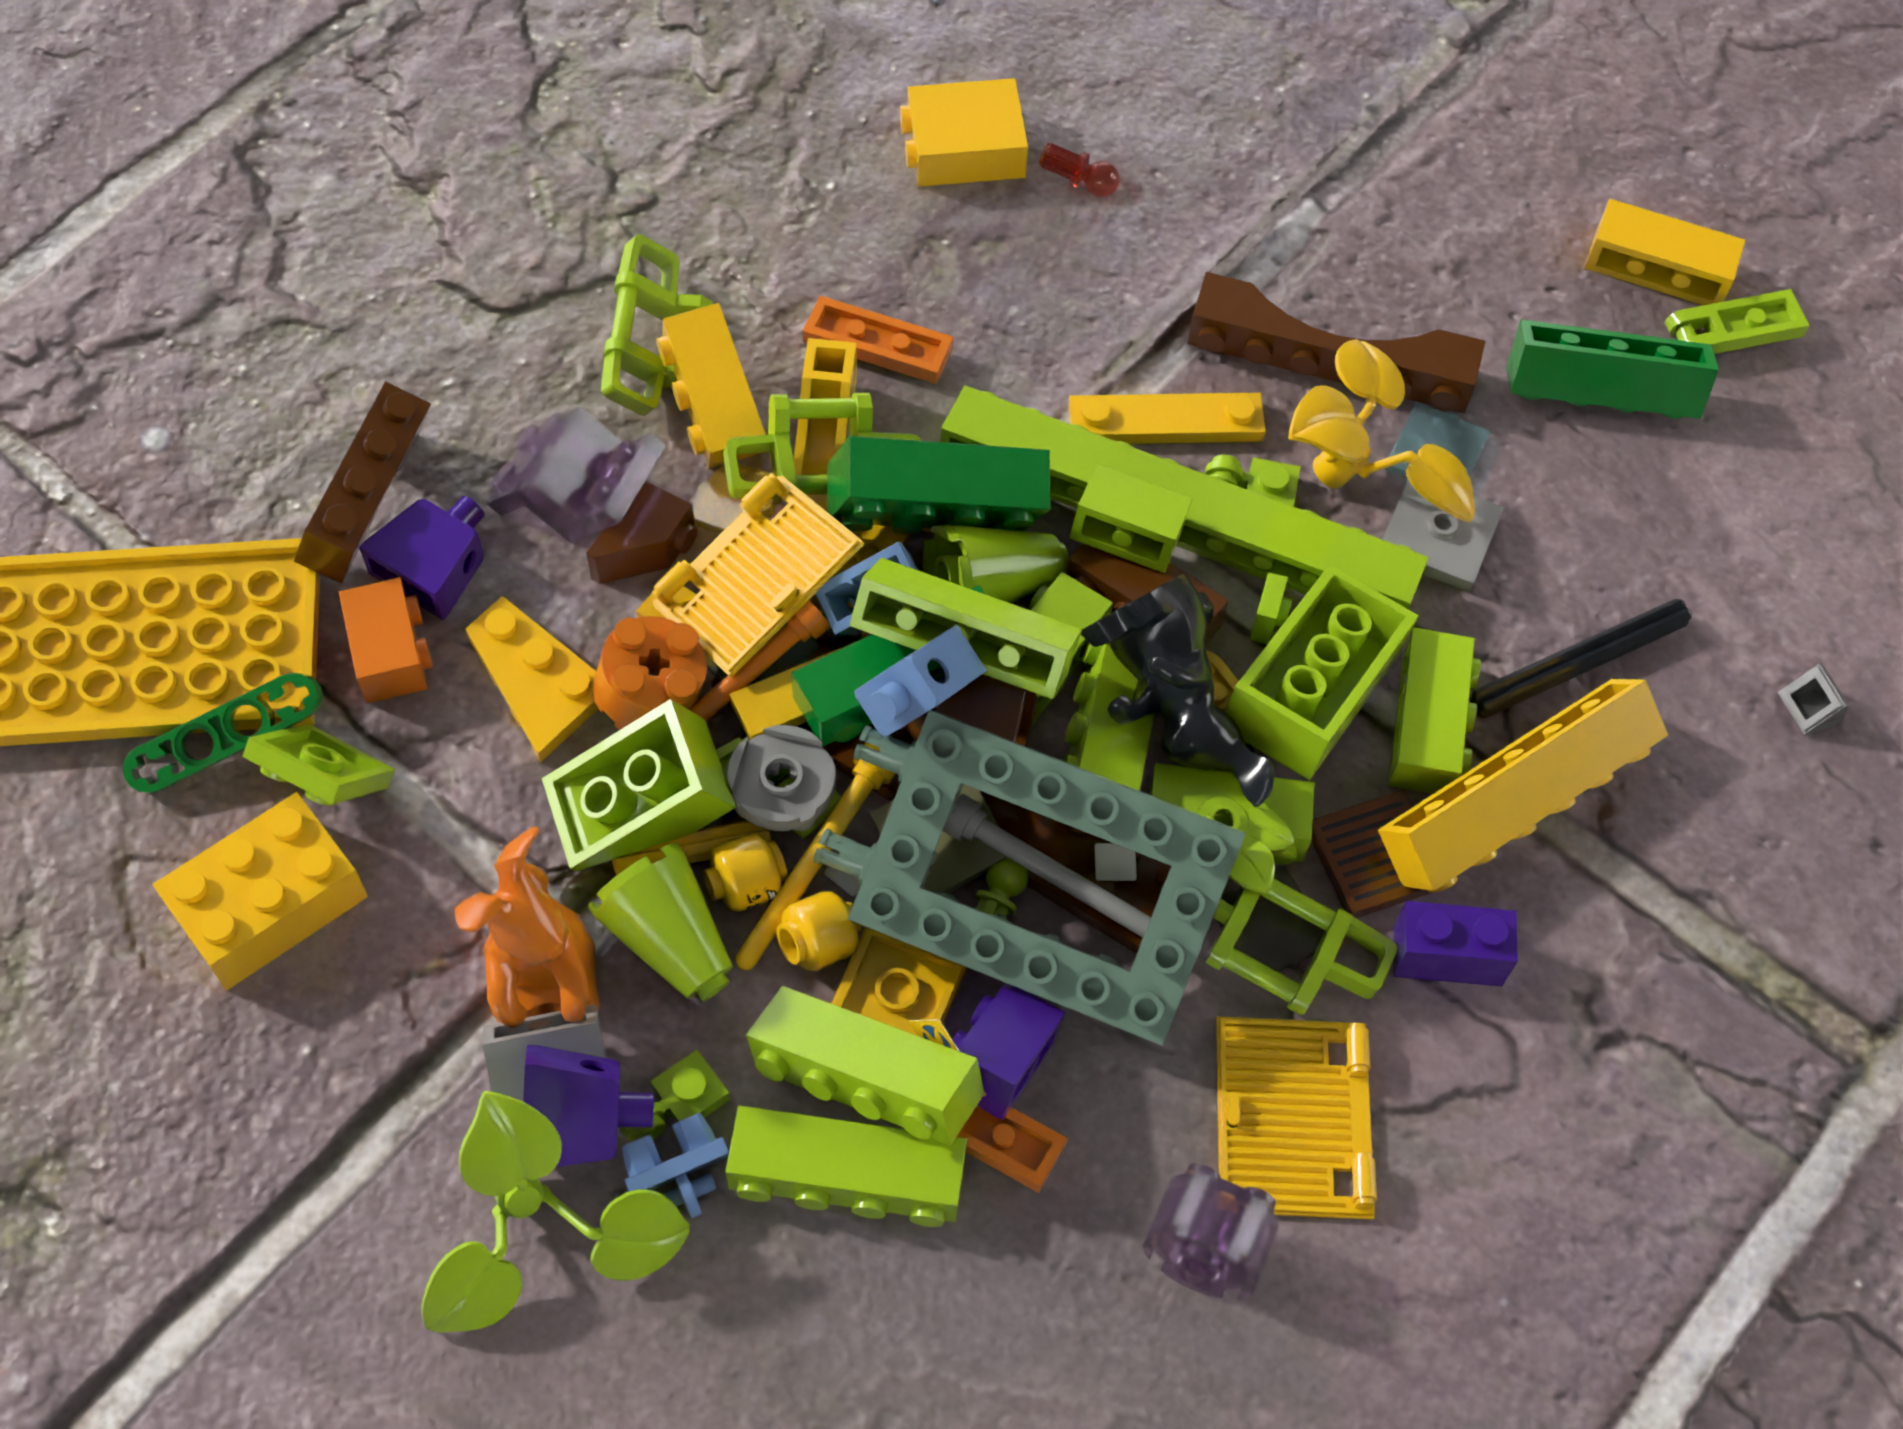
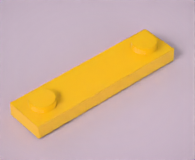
M1261 392L1069 396V424L1083 426L1090 432L1128 444L1263 442L1266 433Z

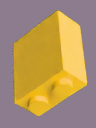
M1015 78L908 86L907 106H900V125L902 134L910 133L911 140L905 141L906 165L908 169L915 168L918 187L1026 178L1028 143Z

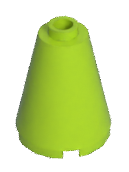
M952 524L932 526L929 531L935 533L934 539L925 540L923 546L924 573L969 589L980 585L985 595L1008 603H1014L1036 593L1044 584L1050 587L1061 572L1067 571L1069 559L1065 545L1059 542L1053 534Z
M672 843L660 848L666 856L665 858L652 864L648 857L645 856L619 873L596 894L602 903L590 902L587 907L595 919L686 999H691L698 995L704 1002L715 996L730 983L725 975L733 966L687 856L677 843Z

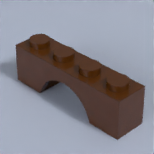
M386 381L384 382L303 533L294 562L341 584L343 583L384 496L397 472L401 471L420 434L431 403Z

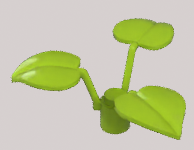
M483 1091L475 1117L461 1145L459 1170L465 1183L472 1190L483 1195L494 1196L497 1205L492 1209L496 1224V1245L491 1253L484 1244L468 1241L455 1247L441 1259L430 1276L422 1299L421 1314L426 1329L432 1332L471 1331L495 1324L512 1310L521 1294L522 1276L514 1263L502 1259L507 1252V1218L509 1216L516 1218L529 1217L539 1209L541 1202L547 1203L587 1238L598 1240L591 1253V1263L598 1273L613 1280L627 1281L639 1279L663 1267L676 1255L689 1235L690 1224L681 1215L672 1200L664 1194L647 1189H637L622 1194L606 1207L601 1216V1229L591 1226L557 1198L549 1186L542 1185L539 1178L550 1174L556 1168L562 1152L560 1135L552 1122L540 1111L521 1100L492 1091Z

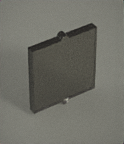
M1285 865L1275 869L1274 879L1302 893ZM1240 885L1222 894L1220 899L1234 906L1242 886ZM1259 896L1233 948L1277 972L1288 967L1296 970L1299 968L1301 961L1314 955L1325 930ZM1217 921L1220 927L1223 928L1224 924Z

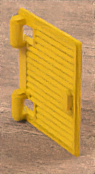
M773 473L769 476L765 475L741 499L742 503L739 507L743 512L691 564L686 560L676 563L653 586L655 589L651 592L656 597L652 605L665 618L693 627L698 633L699 643L704 653L731 678L865 544L783 476L776 477ZM776 494L787 505L770 521L759 510ZM690 581L700 592L682 608L672 597Z
M1217 1016L1219 1213L1374 1220L1377 1191L1375 1159L1372 1158L1368 1076L1371 1068L1369 1030L1366 1028L1365 1023ZM1328 1043L1347 1044L1348 1063L1346 1066L1329 1065ZM1227 1122H1228L1230 1125H1232V1126H1236V1125H1237V1127L1232 1128V1127H1230V1126L1227 1124ZM1333 1172H1352V1197L1334 1196Z

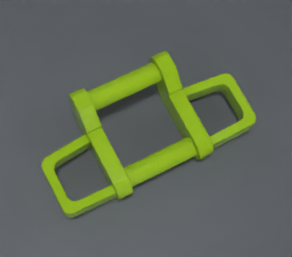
M637 234L624 246L619 273L615 280L614 292L618 298L611 338L606 340L604 347L601 392L609 400L641 416H645L658 407L662 388H672V382H676L677 378L672 365L665 367L659 355L630 341L636 306L663 320L666 317L712 305L713 301L702 295H677L679 257L674 252L644 235ZM639 256L660 268L662 273L661 286L635 272ZM620 369L647 383L644 396L622 385L620 382Z
M853 393L852 398L789 399L787 394H771L769 398L768 435L730 438L726 443L723 457L728 491L731 497L742 499L758 483L744 481L740 477L737 455L770 452L772 471L776 477L783 476L805 495L827 494V474L796 475L789 435L790 419L850 418V436L921 440L915 434L872 432L873 405L870 393ZM776 494L771 498V499H778L779 501H783V500L780 499Z
M1273 879L1270 890L1265 894L1242 887L1234 906L1220 899L1213 918L1224 924L1204 963L1218 971L1223 966L1289 1002L1287 1008L1303 1016L1311 1005L1324 979L1365 999L1373 998L1384 983L1397 952V945L1391 939L1338 907L1336 911H1333ZM1259 896L1325 930L1311 962L1299 983L1233 948ZM1345 936L1377 956L1378 963L1371 978L1334 961Z

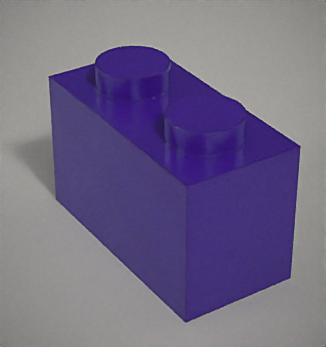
M1406 901L1393 926V942L1397 945V952L1393 959V977L1502 987L1518 962L1516 911Z
M1008 983L1002 986L994 999L988 995L983 997L971 1018L970 1024L973 1026L968 1034L960 1030L953 1038V1042L960 1052L976 1057L978 1060L983 1088L986 1096H983L978 1103V1107L1000 1120L1004 1119L1053 1048L1065 1012L1035 995Z

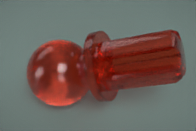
M1047 143L1040 155L1039 164L1043 169L1069 179V185L1074 188L1081 181H1084L1087 191L1095 196L1105 197L1113 194L1120 182L1119 172L1112 163L1096 161L1089 164L1090 154L1085 151L1078 155L1053 143Z

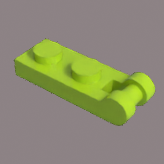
M1791 289L1686 308L1672 313L1665 320V325L1671 337L1682 341L1711 344L1714 354L1804 337L1810 326ZM1704 328L1706 333L1697 335L1695 329Z

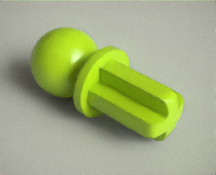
M1009 858L989 868L986 872V882L990 890H978L976 892L975 899L978 901L976 909L991 915H996L998 912L1006 916L1014 915L1017 907L1009 898L1019 895L1026 888L1029 880L1028 869Z

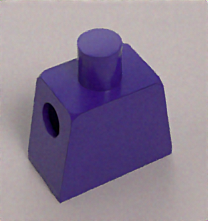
M461 496L447 512L427 499L417 500L359 546L368 574L381 582L400 577L407 596L417 595L420 607L439 619L444 620L483 561V549L479 535L474 530V527L485 517L484 511L474 500L467 496Z
M527 1045L523 1102L546 1116L559 1133L562 1152L556 1167L610 1160L616 1157L617 1127L652 1128L654 1092H619L620 1062L540 1045Z

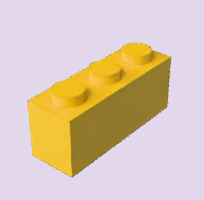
M1609 198L1597 227L1584 269L1694 303L1708 305L1724 302L1734 282L1745 239Z
M719 303L663 318L662 337L656 338L657 347L663 365L665 367L673 366L677 381L672 382V389L677 406L680 411L688 409L693 426L687 427L692 449L696 456L704 455L708 469L724 465L723 452L730 438L766 435L721 306ZM761 453L739 454L737 455V460H741Z

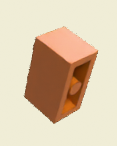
M400 577L338 591L355 675L366 704L427 690L428 686L424 670L433 668V662L426 637L417 639L415 626L424 624L417 595H406Z

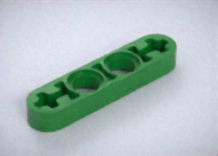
M288 673L277 677L134 748L128 753L123 762L124 778L130 787L139 792L152 793L167 789L244 751L249 737L287 729L313 716L322 704L323 693L321 686L315 678L308 674ZM291 682L296 688L306 687L309 695L303 699L305 708L300 711L296 705L275 711L282 719L280 723L275 724L273 710L262 699V696L268 693L269 701L277 702L290 694L287 685ZM244 705H251L257 708L262 717V725L259 731L251 736L239 733L233 722L236 711ZM195 729H203L208 732L214 743L211 754L203 760L191 757L185 747L187 736ZM171 741L173 754L185 769L179 772L178 762L170 763L156 772L159 779L157 782L152 777L142 778L139 774V769L145 766L143 756L146 755L150 760L161 759L171 754L172 751L166 747V743Z

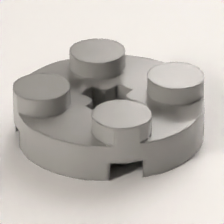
M774 725L763 729L764 734L755 736L749 742L747 737L736 747L728 764V785L736 805V813L754 825L767 830L789 831L794 829L804 831L810 829L815 825L817 817L824 813L830 805L836 787L835 764L832 757L830 758L828 752L822 747V742L813 733L790 725ZM781 768L789 769L790 778L795 780L791 785L775 787L774 782L767 779L768 775H778Z

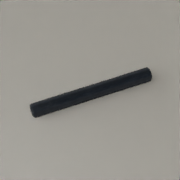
M1673 599L1475 689L1469 698L1470 703L1477 705L1476 714L1479 717L1487 718L1686 627L1692 618L1691 610L1687 608L1684 600Z

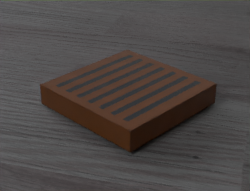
M1405 789L1313 819L1311 841L1344 910L1355 918L1430 894L1427 890L1405 887L1400 882L1378 832V829L1413 807Z

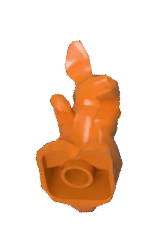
M537 826L530 827L503 848L494 864L499 876V889L493 895L482 892L464 899L455 908L458 928L466 932H477L485 924L488 925L490 932L483 947L486 962L487 1001L492 1015L497 1022H501L511 1029L519 1027L526 1017L561 1011L564 1020L578 1022L584 1019L587 1005L596 1004L598 1011L600 1007L597 989L595 943L581 915L549 895L548 876L544 868L526 863V855L540 831Z

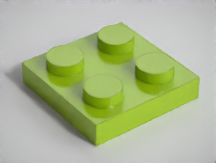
M311 724L249 737L242 756L259 765L261 773L265 776L281 782H290L305 790V796L308 799L326 806H334L340 802L364 797L367 794L389 788L396 770Z

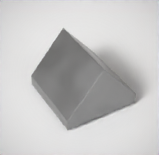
M1820 663L1778 692L1804 735H1809L1842 723L1850 707L1824 665Z

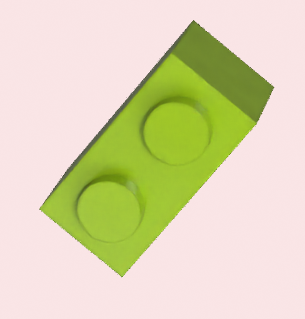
M1096 464L1078 504L1069 538L1165 573L1183 530L1193 498Z

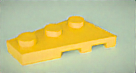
M501 596L465 628L470 643L495 686L497 685L517 724L519 727L521 726L531 743V747L540 763L598 710L593 696V682L596 671L505 597Z

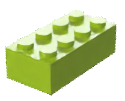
M1329 564L1236 684L1224 712L1230 715L1238 725L1246 743L1310 781L1399 656L1419 615Z

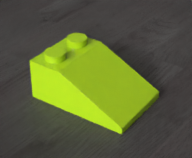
M671 699L542 778L569 868L576 872L693 834L736 808L705 719Z

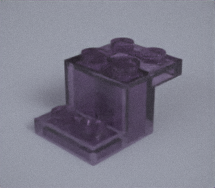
M581 406L563 415L555 413L544 424L538 427L533 424L522 433L515 445L519 450L513 462L506 463L495 475L492 485L496 489L486 504L500 516L525 506L571 543L617 525L622 521L666 445L652 433L634 441L629 439L621 441Z

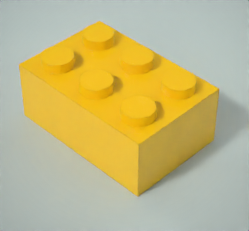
M295 792L152 884L226 991L368 897L357 871L298 792Z

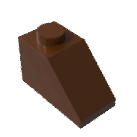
M640 479L586 552L591 580L602 584L670 568L680 553L686 554L695 542L698 529L695 526L693 504Z

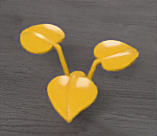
M1358 339L1345 342L1337 350L1335 356L1336 371L1350 391L1366 398L1364 408L1355 417L1354 408L1344 394L1329 386H1316L1301 399L1296 407L1288 439L1304 442L1322 450L1313 460V470L1317 478L1324 485L1332 489L1341 488L1356 474L1365 479L1372 472L1403 462L1409 463L1406 468V476L1414 489L1433 505L1469 524L1473 521L1472 519L1475 515L1471 479L1459 459L1446 449L1434 444H1425L1418 450V454L1413 451H1406L1373 463L1368 462V457L1371 453L1369 436L1362 425L1375 409L1376 402L1389 410L1396 409L1404 399L1405 385L1397 366L1380 349Z

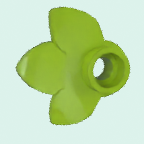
M1224 796L1213 797L1203 802L1196 813L1213 820L1215 815H1225L1229 818L1231 827L1244 831L1246 834L1229 878L1248 890L1261 894L1267 893L1271 888L1275 873L1272 852L1285 850L1294 844L1291 830L1283 820L1267 809H1244L1237 801Z

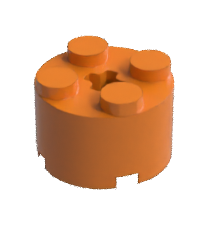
M643 616L620 620L604 643L593 682V696L600 712L604 711L615 722L614 726L621 730L670 699L690 709L698 700L707 673L706 656L699 643L698 633L688 624L677 623L662 617Z

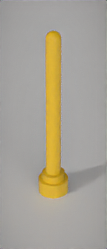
M867 742L864 743V746L880 752L879 747ZM853 760L856 765L852 771V774L855 776L738 951L735 961L740 969L751 970L755 967L777 934V926L781 923L784 910L790 904L799 901L822 866V863L818 864L813 861L816 849L823 847L832 851V848L819 844L824 831L830 829L833 833L842 836L872 789L879 790L883 783L889 784L896 773L862 760Z

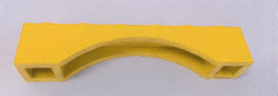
M808 338L800 399L852 398L857 382V343ZM850 418L798 419L793 459L796 475L827 474V463L849 437ZM827 494L807 495L827 512ZM815 593L809 600L823 615L824 610Z

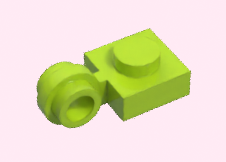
M1222 454L1215 456L1206 465L1204 474L1218 476L1228 483L1252 492L1267 494L1274 500L1294 507L1301 466L1253 457L1249 473L1244 472L1237 458Z
M695 1050L650 1081L652 1090L660 1099L659 1102H654L652 1128L621 1127L620 1130L628 1141L637 1140L651 1135L652 1140H654L665 1130L667 1125L664 1119L670 1115L676 1123L697 1113H701L705 1118L730 1101L729 1091L700 1052Z

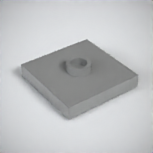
M1408 480L1382 540L1396 545H1405L1417 553L1428 556L1429 559L1422 575L1470 592L1504 507L1474 496L1475 515L1472 519L1473 521L1468 524L1427 501L1414 489Z

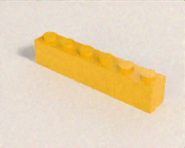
M1611 679L1378 829L1400 882L1405 887L1423 889L1429 893H1436L1450 888L1458 881L1457 876L1471 866H1478L1489 862L1497 856V849L1510 840L1520 839L1533 833L1537 828L1536 823L1549 814L1567 810L1575 804V797L1587 789L1596 788L1608 783L1614 777L1613 772L1626 763H1633L1647 757L1651 753L1650 747L1667 737L1668 733L1646 680Z

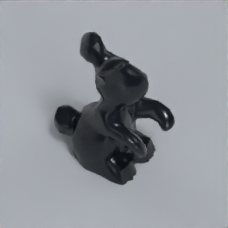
M1183 573L1083 628L1081 632L1082 637L1093 647L1104 644L1110 645L1116 658L1138 680L1132 700L1122 694L1109 704L1107 710L1115 722L1118 724H1130L1149 714L1162 715L1165 718V732L1161 748L1168 760L1191 768L1231 772L1238 780L1243 795L1254 807H1259L1265 802L1273 789L1275 774L1273 762L1255 754L1252 746L1244 741L1241 730L1233 718L1214 704V680L1205 648L1206 630L1213 619L1214 606L1205 592H1197L1190 579Z

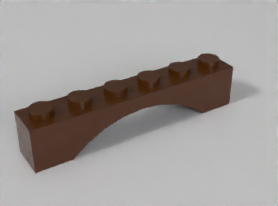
M1206 272L1193 312L1187 344L1200 347L1209 352H1220L1248 359L1253 363H1264L1292 370L1301 375H1312L1340 382L1344 385L1336 371L1335 356L1337 350L1345 342L1357 338L1335 335L1303 323L1269 301L1253 283ZM1440 329L1419 336L1395 340L1358 339L1380 349L1394 362L1404 380V399L1431 405L1440 410H1451L1465 414L1476 385L1485 340Z

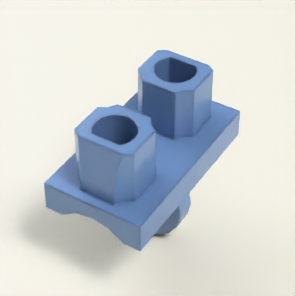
M697 1113L672 1125L683 1154L668 1161L661 1162L651 1135L622 1146L625 1168L629 1178L624 1179L628 1192L637 1189L653 1191L675 1181L677 1188L663 1194L672 1200L676 1207L684 1204L691 1219L702 1214L696 1198L716 1190L715 1182L711 1173L689 1182L687 1175L728 1158L727 1154H729L723 1137L715 1138L712 1129L701 1113Z

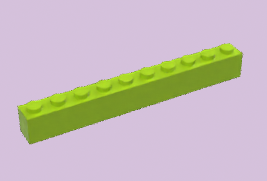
M966 385L961 390L941 427L940 442L1050 450V499L1076 509L1096 464L1191 497L1193 499L1177 542V547L1265 580L1267 579L1268 572L1288 577L1286 588L1304 595L1307 594L1324 570L1331 564L1409 609L1429 559L1428 556L1417 553L1405 545L1387 542L1371 536L1359 528L1347 527L1320 517L1313 511L1298 509L1274 500L1267 494L1252 492L1228 483L1218 476L1206 475L1182 466L1172 459L1160 458L1136 449L1126 442L1106 438L1088 431L1083 426L1060 421L1044 415L1037 409L1025 408L1001 399L991 392L979 391Z

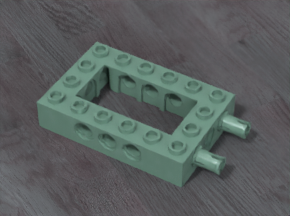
M928 711L919 737L912 744L889 735L884 738L877 730L867 725L859 740L879 747L880 752L864 745H857L853 758L899 774L898 780L901 781L877 844H873L870 848L833 833L830 829H826L819 844L835 849L840 854L821 847V849H816L813 860L815 863H822L859 878L858 884L861 886L848 920L1163 1046L1246 835L1245 832L937 711ZM964 784L1171 866L1145 935H1143L1131 971L1122 968L1118 961L1102 953L1097 957L1059 942V936L1049 933L1047 936L1014 925L1007 921L1008 916L999 912L996 915H991L956 901V895L949 892H931L923 889L930 870L928 869L931 865L935 864L939 855L935 851L941 833L950 814L955 813L959 803L955 800L959 797Z

